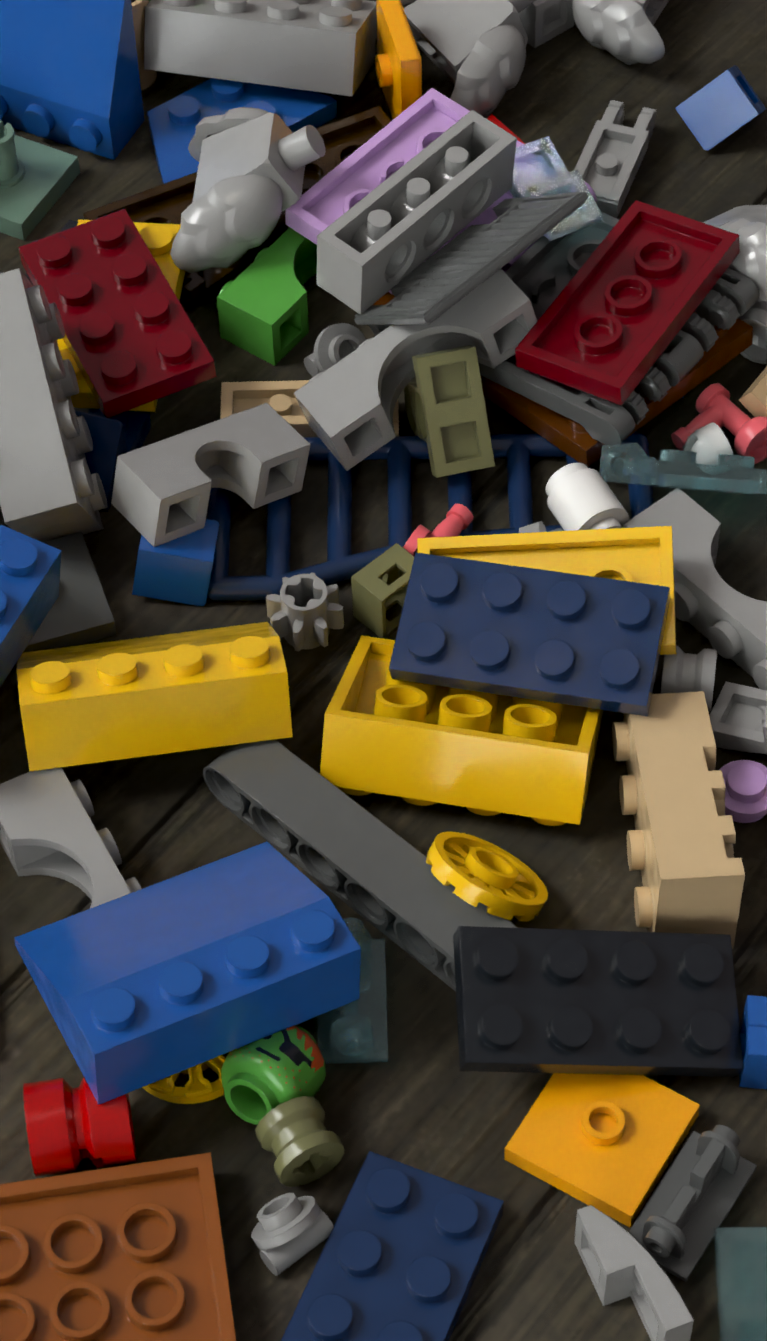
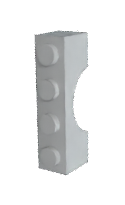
M500 269L432 323L389 326L375 337L361 343L355 351L326 371L316 374L307 384L295 391L294 395L309 426L345 470L348 471L396 437L393 425L394 407L402 390L416 377L412 356L472 345L476 347L478 363L494 369L515 354V348L536 324L537 318L531 301L510 277Z
M676 488L624 523L623 528L672 526L676 618L681 621H688L709 640L720 656L725 659H732L754 679L759 689L767 690V601L757 600L741 594L721 578L714 567L717 558L721 523L681 489Z
M61 767L30 771L0 784V843L18 877L44 875L66 880L80 888L92 901L90 909L142 889L135 877L124 880L117 868L118 865L122 864L118 847L106 827L97 831L90 817L95 814L87 790L80 779L70 783Z

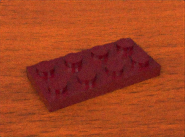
M635 200L515 348L516 366L622 406L740 252L739 235Z
M126 209L18 247L22 265L33 285H41L45 291L48 303L55 302L65 330V338L63 340L106 418L217 377L215 363Z

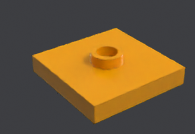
M376 0L377 55H375V68L378 83L382 87L392 119H395L422 96V58L401 1Z
M553 1073L506 1145L504 1160L579 1201L592 1205L605 1215L631 1228L698 1118L700 1104L644 1075Z

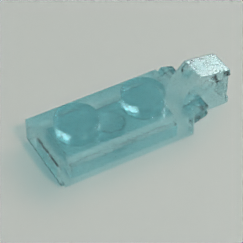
M638 443L602 445L600 474L605 482L749 495L767 494V470L754 469L755 457L720 454L718 455L717 465L696 464L697 452L660 450V458L656 460L654 457H649Z

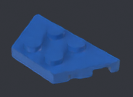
M211 78L147 111L149 130L155 147L156 161L159 173H161L162 182L165 184L198 171L199 162L191 156L188 146L196 133V125L205 117L223 115L230 109L240 107L259 108L278 114L289 129L295 132L307 125L318 128L337 118V101L331 96L314 91Z

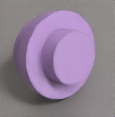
M736 760L721 767L719 770H722L726 787L725 816L732 815L733 821L739 823H752L763 818L767 814V767L752 760Z

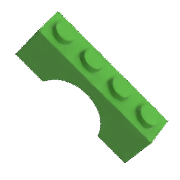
M288 227L270 247L263 248L257 254L254 262L235 280L227 282L217 296L216 305L219 317L220 338L274 366L309 333L307 291L302 285L317 273V245Z

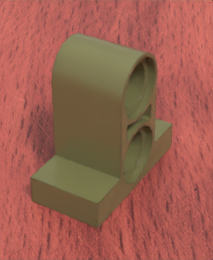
M468 345L412 356L416 381L409 382L404 388L405 407L413 434L415 436L418 435L420 439L427 442L432 475L438 478L494 467L495 462L476 347Z

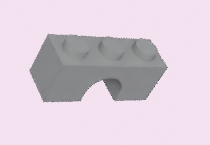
M264 403L117 456L111 504L153 547H156L205 527L211 488L230 490L241 496L253 509L302 491L311 444L268 403Z

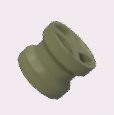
M302 1096L279 1104L259 1121L255 1129L256 1137L261 1147L267 1152H273L276 1158L274 1171L279 1181L285 1186L296 1187L321 1178L331 1171L344 1155V1146L338 1135L333 1131L326 1130L324 1126L325 1111L320 1102L314 1097Z

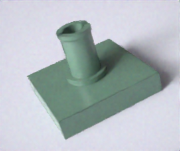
M1 120L0 232L24 241L80 174L78 156L14 135V128L8 122L3 130V121Z

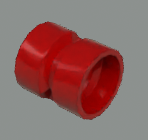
M84 1077L77 1088H72L64 1078L24 1084L23 1096L27 1136L32 1166L36 1177L74 1172L83 1158H90L97 1168L137 1162L129 1093L98 1105Z

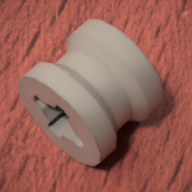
M676 646L677 654L664 655L660 694L704 691L708 712L711 713L717 650L704 648L698 654L684 653L679 646Z

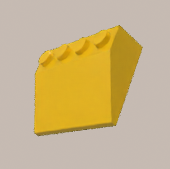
M268 622L23 652L17 661L19 704L29 772L293 737L287 668L279 635Z
M361 635L324 715L320 775L338 787L342 792L349 795L363 796L378 793L402 797L404 801L419 806L442 803L466 807L470 812L483 816L506 813L531 817L535 822L547 826H560L566 823L580 825L588 794L603 710L392 679L389 671L395 640Z

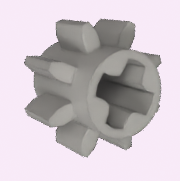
M315 573L298 574L290 578L285 576L282 578L280 595L270 594L266 596L267 617L270 618L272 628L279 635V638L284 637L294 647L295 651L313 649L320 645L326 647L328 646L330 628L343 629L344 613L343 606L339 605L338 585L326 586L324 581L317 577Z

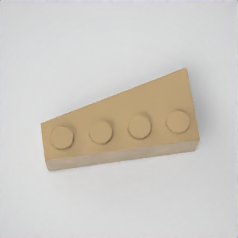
M704 691L652 694L648 716L624 713V721L613 722L612 727L615 761H626L628 775H621L619 780L622 815H633L635 830L627 831L628 865L630 871L641 870L643 883L642 887H635L636 925L638 928L648 927L649 932L730 935L733 949L745 872L742 858H734L733 844L736 842V832L732 815L725 816L726 787L722 770H715L716 743Z

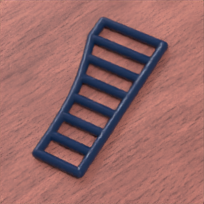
M634 432L619 446L614 447L604 455L626 456L631 519L654 504L648 439L644 434ZM490 434L494 458H507L510 528L473 531L472 521L465 530L461 531L459 536L519 533L520 527L534 523L530 457H566L567 465L577 463L578 461L539 434ZM418 435L396 436L363 459L388 460V546L352 555V468L346 471L319 437H304L311 444L307 461H328L327 561L291 572L292 495L267 504L266 576H229L232 491L223 488H211L207 519L217 521L219 523V530L207 598L212 601L266 600L267 595H280L283 577L290 578L294 575L310 574L311 572L322 579L326 586L351 580V576L394 544L398 543L403 547L412 534L411 459H429L427 442L420 439ZM471 471L448 475V511L454 504H462L473 514ZM561 525L545 526L546 532L558 528H561L563 530Z

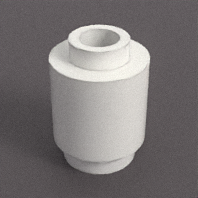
M571 463L560 468L550 477L546 484L548 508L564 531L623 528L624 523L629 521L628 513L601 474L595 469L588 468L583 463Z

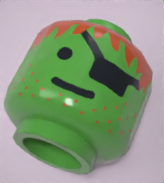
M296 1025L231 1051L226 1056L220 1070L222 1087L229 1107L238 1117L254 1125H258L259 1121L279 1104L302 1096L314 1097L320 1090L326 1077L325 1060L315 1039L307 1030Z

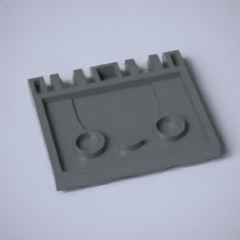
M583 204L539 238L505 271L510 279L530 299L537 321L617 224L619 219ZM727 268L695 310L697 314L693 313L622 406L517 367L515 354L494 369L478 363L480 375L581 424L593 439L610 447H617L635 429V424L638 425L646 417L645 414L649 409L644 398L647 397L649 401L660 402L668 394L667 391L671 386L677 385L703 358L704 351L708 352L715 345V341L719 336H717L714 327L717 326L718 329L729 330L736 323V319L744 315L759 299V289L749 277Z

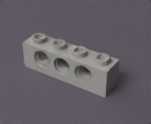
M471 110L317 235L316 285L361 315L512 188L517 138L474 110Z

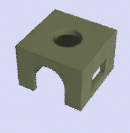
M398 543L351 576L353 616L378 637L384 639L398 629L401 614L392 621H388L386 619V611L396 603L403 607L414 556Z

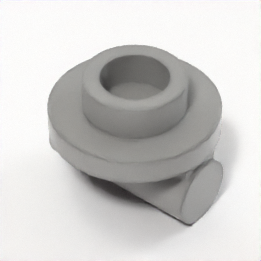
M338 323L326 327L316 339L314 352L304 358L305 368L313 377L320 372L326 371L355 351L361 343L366 341L365 336L358 328L347 323Z
M286 1193L269 1201L259 1210L257 1214L259 1222L252 1230L251 1237L260 1249V1256L266 1267L275 1276H278L328 1238L334 1226L328 1216L320 1209L314 1197L302 1196L297 1198L294 1193Z

